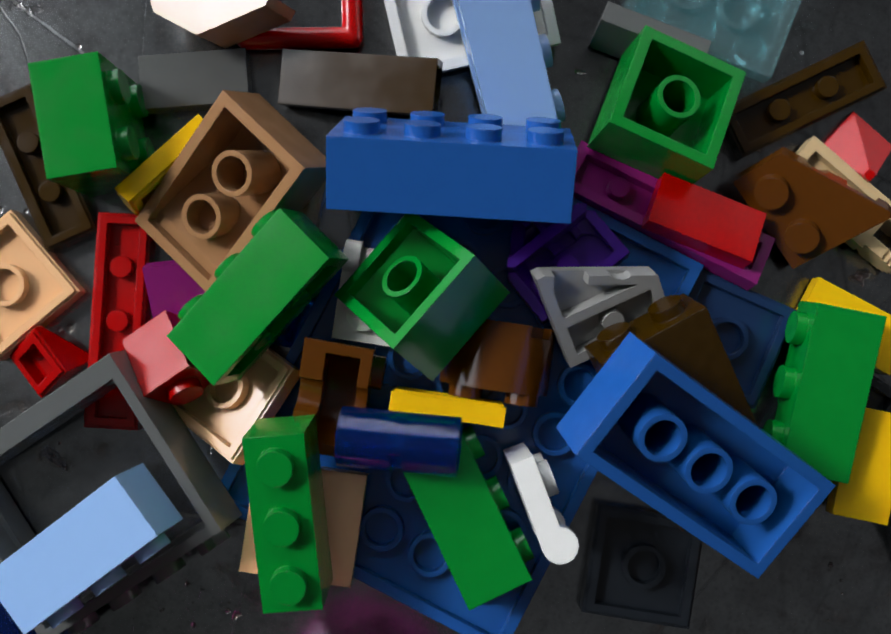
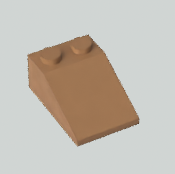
M222 90L135 219V222L206 292L216 280L214 273L218 266L232 254L240 253L253 238L251 231L254 225L265 214L279 208L302 211L326 180V157L259 93Z

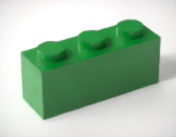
M279 208L265 214L254 225L251 231L253 238L240 253L232 254L218 266L214 273L216 280L204 294L192 298L179 311L178 318L180 321L167 337L213 386L240 380L349 260L303 212Z
M799 301L797 311H793L790 314L786 324L785 340L790 344L785 365H780L777 369L773 382V394L778 398L775 420L768 419L763 430L801 457L828 480L848 484L887 316L822 303Z
M315 414L257 419L242 437L263 614L323 610L333 580Z
M448 420L396 445L394 449L396 459L468 609H474L531 581L532 578L526 562L534 559V554L521 527L510 531L501 513L502 510L510 507V504L496 475L486 480L478 465L477 459L486 454L472 425L461 429L458 421Z

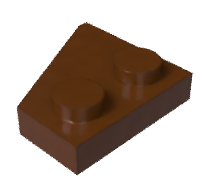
M785 147L780 148L735 175L733 184L749 207L767 213L763 227L769 236L775 238L774 243L792 269L891 218V207L888 202L880 198L875 201L849 187L847 180L828 170H818L812 167L806 158Z

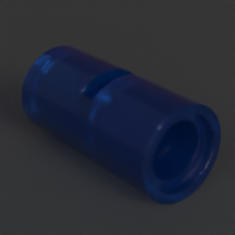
M343 406L338 417L334 453L336 465L392 471L394 467L402 468V472L457 478L462 446L463 417Z

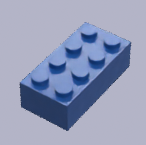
M371 107L354 108L353 116H345L326 135V209L571 224L578 149L570 128H561V120L554 118L530 117L526 119V126L502 125L503 117L492 114L468 115V123L445 121V114L436 111L410 112V119L387 118V110Z
M631 332L628 333L556 426L575 456L757 579H759L836 486L801 457Z

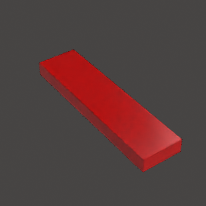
M98 212L88 367L109 353L125 350L122 340L151 320V307L142 268L146 263L155 262L156 242L135 222L137 218L135 214ZM118 387L85 408L84 427L122 430L144 429Z

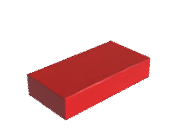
M664 172L656 182L641 228L744 269L753 262L767 213Z

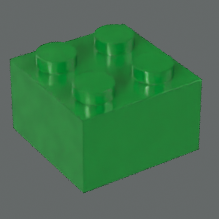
M645 25L620 58L587 147L657 179L665 172L694 184L714 169L746 72Z
M98 51L28 63L46 179L89 197L117 193L114 188L155 152L150 138H145L142 117L148 116V110L145 109L142 86L136 84L122 69L117 68Z

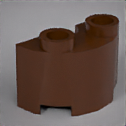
M486 319L440 372L439 381L450 383L448 395L482 399V392L485 389L505 392L504 403L538 407L539 396L546 397L548 394L556 338L554 330Z
M305 337L299 372L300 388L293 416L315 414L319 454L356 461L360 443L372 444L378 410L368 409L371 389L381 390L387 363V357L376 355V349Z

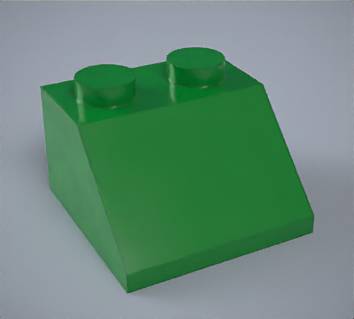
M405 214L335 293V296L394 351L433 381L510 292L473 253L419 215Z

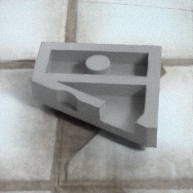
M649 266L537 267L530 270L562 355L570 368L590 359L584 346L597 340L598 334L603 329L619 322L629 323L646 314L652 303L665 297L658 274Z

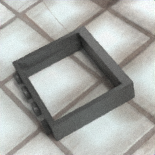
M126 350L107 354L1 427L0 466L118 387L202 521L171 540L167 546L142 564L137 562L125 570L127 575L96 597L91 591L80 600L84 607L54 629H52L47 620L34 628L37 634H60L66 629L71 634H80L100 620L96 610L108 603L113 612L143 593L139 586V583L152 576L155 583L159 584L187 565L182 558L184 554L196 547L199 554L203 556L217 545L229 539L231 536L226 527L242 516L239 508L174 406L170 403L143 396ZM0 480L1 563L36 535Z

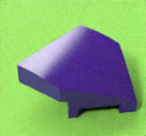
M587 203L572 205L571 224L513 220L507 263V280L542 325L549 321L530 270L537 267L618 266L629 257L630 251L594 210H586Z

